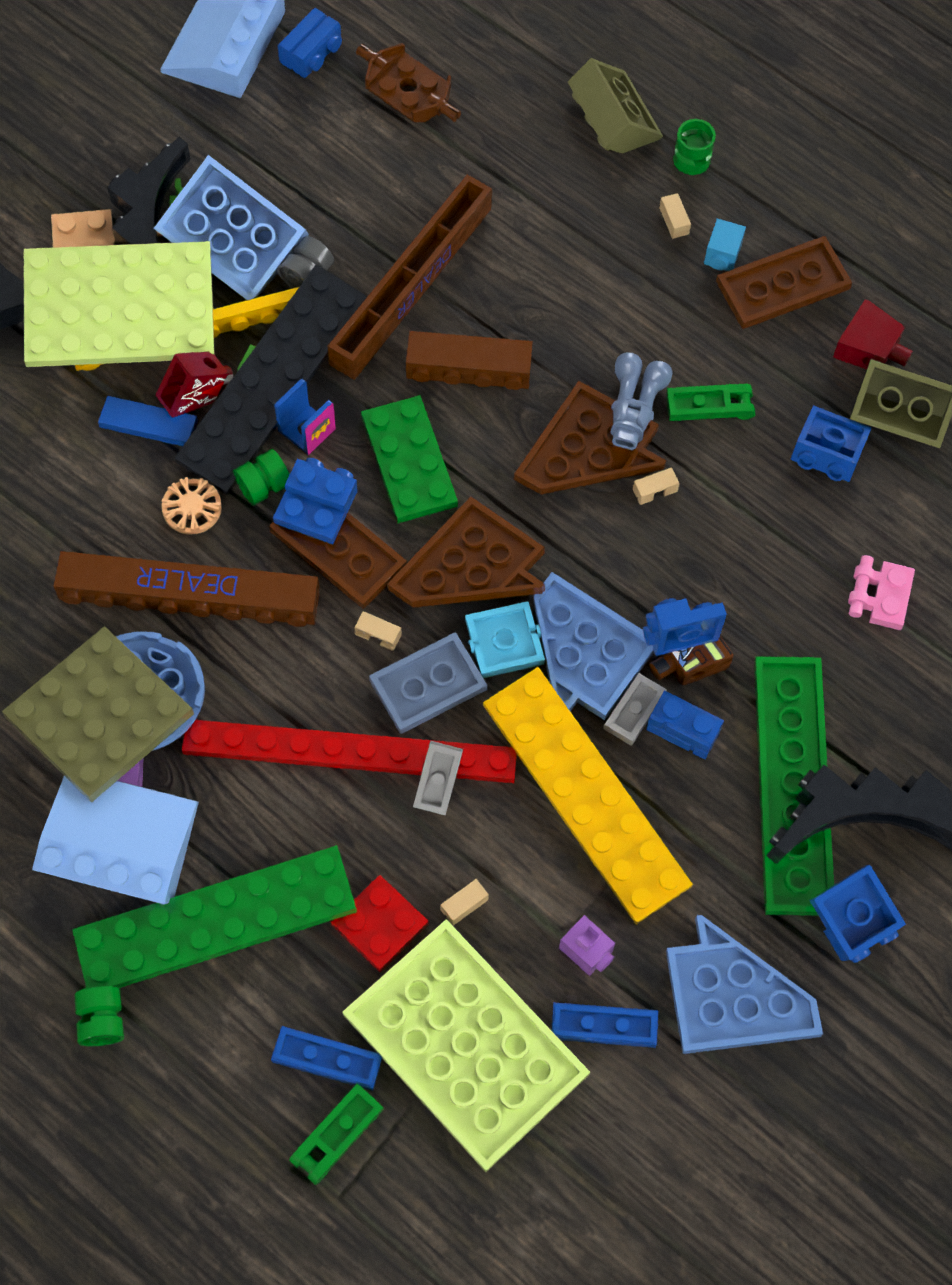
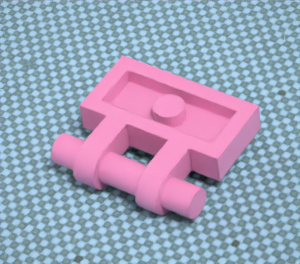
M862 556L860 564L856 566L854 578L856 579L854 591L850 592L848 599L850 604L849 615L860 618L863 609L871 611L869 623L901 631L904 625L915 569L884 561L880 572L872 568L874 559L871 556ZM868 584L877 586L875 597L867 594Z

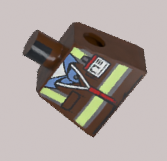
M720 636L719 641L662 654L660 658L651 662L649 666L653 675L658 680L673 673L680 684L687 685L730 668L734 654Z

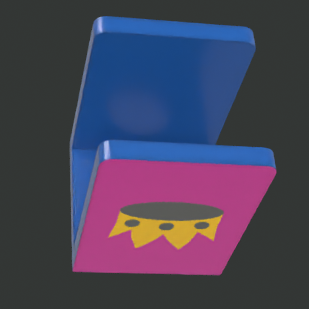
M300 379L274 405L276 420L278 421V432L307 455L336 429L333 403L328 400L315 411L309 406L307 384L303 379ZM305 422V423L302 425V427H301V429H302V435H301V434L298 432V427H299V425H300L301 423Z

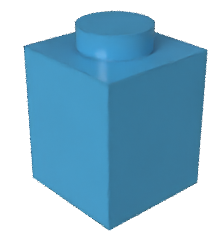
M717 219L707 247L704 264L716 270L730 271L734 269L746 227Z

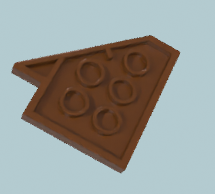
M578 381L514 473V480L541 495L663 470L667 460L646 449L658 431L659 424L652 420L649 422L644 431L642 441L638 442L634 450L614 445L612 443L613 435L611 434L613 425L611 406L615 400Z
M470 497L387 584L388 590L413 608L542 594L545 591V584L528 573V571L545 554L544 546L473 497Z

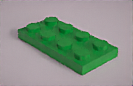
M420 395L361 411V418L397 523L458 507L454 488Z

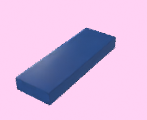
M107 396L98 420L100 428L183 446L198 423L196 415L185 413L172 418L165 408Z
M553 1003L551 1031L562 1041L656 1048L657 1010Z
M281 1026L271 1061L355 1086L358 1083L362 1088L373 1091L381 1066L382 1056L376 1052Z

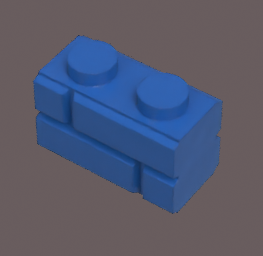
M312 9L277 45L280 63L289 69H293L295 73L303 78L307 77L312 71H318L323 65L324 58L330 52L335 53L341 46V25L331 17H326L320 10Z
M664 690L651 713L646 730L687 751L692 750L693 754L706 760L720 734L724 720Z

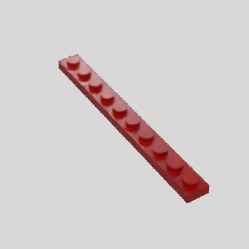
M195 720L184 733L182 746L183 755L421 775L430 741L463 749L456 778L514 783L517 756L512 747L203 720Z

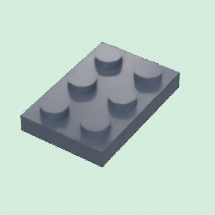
M456 632L369 675V681L400 735L487 690L485 680Z

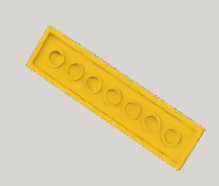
M539 667L483 702L484 708L636 925L693 886L690 879Z

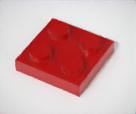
M381 875L354 899L357 909L356 913L334 919L331 922L332 926L380 973L429 925V921Z

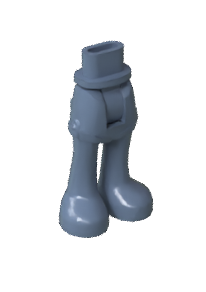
M626 352L619 355L615 362V374L620 382V390L617 400L611 406L613 411L611 434L613 435L612 443L614 445L634 450L638 442L642 441L644 431L649 422L654 419L652 407L655 396L668 386L673 372L671 367L663 361L649 363L643 375L639 400H635L633 396L643 365L638 355Z

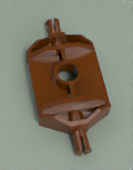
M363 43L358 46L356 54L368 61L365 88L413 122H426L436 115L440 116L442 113L453 122L459 119L461 111L448 103L451 90L450 75L447 77V81L407 54L405 52V44L403 43L378 52H374ZM409 85L413 86L415 90L404 92L401 88Z

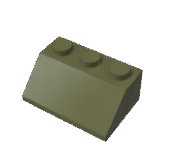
M591 58L568 81L573 91V99L584 110L585 120L594 128L598 135L597 141L605 150H612L623 154L658 141L663 137L624 70Z
M871 359L850 419L940 448L952 416V385Z

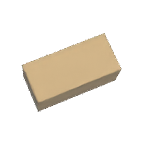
M678 193L661 197L659 208L672 239L689 235L691 223Z
M671 467L635 480L633 491L636 497H638L639 504L642 505L653 501L654 494L664 490V496L678 492L679 481Z
M364 611L355 625V635L369 640L370 637L378 638V640H382L380 646L394 651L402 635L401 627Z
M475 879L441 904V911L447 916L452 926H454L487 902L489 894L479 881Z

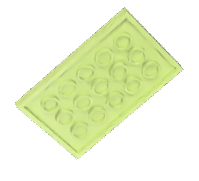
M210 241L24 249V362L26 367L172 361L177 353L209 351L215 355Z
M447 919L343 1011V1016L373 1049L382 1056V1059L485 1172L498 1162L590 1074V1071Z

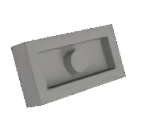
M638 673L604 724V730L632 746L649 721L651 713L664 690L667 691V689Z
M430 741L413 807L446 815L463 749Z

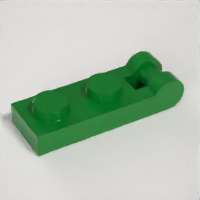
M727 384L667 388L666 400L669 421L738 417L741 420L751 419L756 415L755 406L750 400L753 396L752 386L750 384ZM731 398L738 400V403H731Z
M357 1083L293 1153L289 1161L296 1168L301 1166L309 1174L307 1178L314 1185H317L381 1114L384 1107ZM316 1147L325 1154L319 1163L310 1156Z

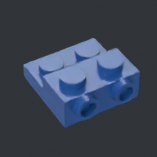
M813 405L790 460L797 462L802 469L810 470L813 468L824 472L831 480L850 482L872 427Z
M309 457L306 461L297 459L286 481V491L273 516L274 523L333 544L357 494V480L353 479L354 476L351 472L343 468H337L335 472L325 469L323 463L315 458Z
M671 598L661 601L657 606H654L652 613L646 614L648 626L643 627V634L647 646H653L655 656L719 641L727 615L723 602L714 605L710 602L702 603L694 607L693 610H690L687 599L676 601V599Z
M865 865L810 900L826 927V930L823 932L841 961L852 960L853 963H856L871 954L870 947L878 942L881 945H885L899 936L897 930L906 925L871 865Z

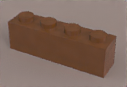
M409 331L406 378L418 382H427L429 380L442 381L450 385L465 383L475 384L478 387L500 386L510 390L529 389L533 341Z

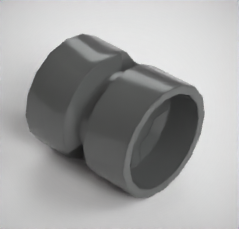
M306 236L295 247L293 254H289L277 268L278 274L291 289L301 286L316 264L327 271L333 265L334 257L323 243L313 237Z

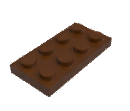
M826 236L717 275L716 283L742 330L850 290L852 286L850 277Z
M347 513L333 544L277 525L274 522L269 526L270 532L363 610L407 564L406 559L349 513Z

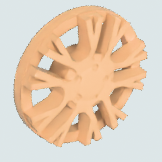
M185 477V479H179L180 482L176 484L172 483V486L168 487V491L162 498V513L166 523L175 531L189 535L199 534L210 529L219 519L222 510L221 499L217 489L202 478L199 480ZM189 486H198L195 491L189 490ZM184 488L186 494L182 495L179 489ZM204 489H207V491L202 496H200L202 491ZM174 494L179 497V500L172 501L170 498ZM214 496L215 503L205 502L206 499ZM179 507V508H176V509H172V510H168V511H167V508ZM205 509H208V510H211V511H215V513H214V514L209 513V512L205 511ZM181 514L183 517L178 524L172 521L173 517ZM204 516L208 522L198 526L196 519ZM187 519L191 520V528L186 527Z

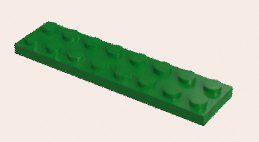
M756 657L754 660L765 915L819 916L810 900L834 885L831 828L814 834L801 842L777 864L766 855L773 847L769 840L781 826L787 830L793 823L788 817L800 804L795 800L802 790L798 786L799 782L809 770L816 774L823 765L827 766L821 658Z
M336 845L170 898L167 904L154 903L72 929L86 988L98 986L122 988L356 913L357 909L341 855Z

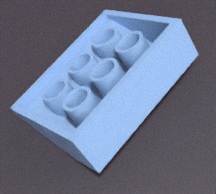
M197 0L161 67V73L241 98L285 14L284 0Z
M209 155L154 227L157 232L172 243L210 241L212 274L246 300L258 297L278 274L277 268L289 254H293L295 247L304 237L309 235L305 228Z
M64 776L40 836L32 870L141 899L167 904L170 898L175 897L198 801L116 781L91 803Z

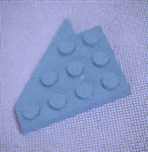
M551 572L544 582L545 591L542 594H535L533 598L537 623L541 631V643L549 682L570 711L576 703H579L605 720L654 653L653 646H647L642 629Z
M697 915L695 918L699 944L667 948L666 956L682 1054L817 1038L823 1035L817 1000L704 916Z

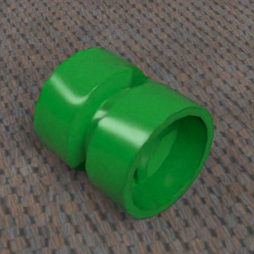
M690 119L683 122L678 128L673 161L677 169L684 174L698 175L705 172L710 166L716 137L715 130L710 123L701 119Z
M270 449L257 456L255 464L248 461L233 470L239 488L253 506L267 499L270 490L276 493L283 490L290 475L283 460L274 449Z
M112 986L90 987L77 991L74 994L75 1013L81 1017V1020L76 1024L77 1042L79 1045L89 1047L105 1046L118 1043L124 1039L123 1019L117 1016V1013L122 1010L121 991L119 988Z

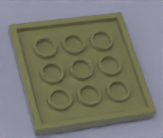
M105 626L2 711L4 717L91 803L194 715L192 707Z

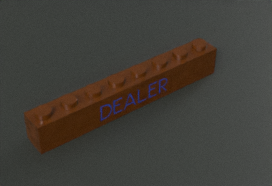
M468 174L464 177L329 343L328 357L330 366L353 380L357 378L490 212L492 204L491 187Z
M60 551L54 581V589L59 600L68 604L89 602L104 608L119 605L126 606L135 611H143L145 608L158 609L166 614H175L177 611L189 612L197 617L219 615L235 621L249 618L265 624L279 621L287 622L295 627H304L307 624L315 625L320 592L318 576Z

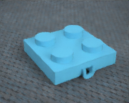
M528 601L465 615V622L470 636L468 643L471 647V654L474 653L479 672L483 678L544 665L545 658L539 641L541 631L539 625L534 623Z

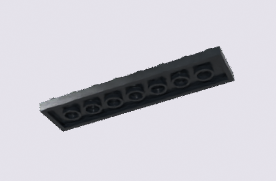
M316 264L175 456V462L204 481L207 480L209 484L228 495L237 483L233 470L248 461L252 462L276 429L278 421L276 420L275 403L300 379L305 380L306 384L310 382L328 357L329 343L367 296Z

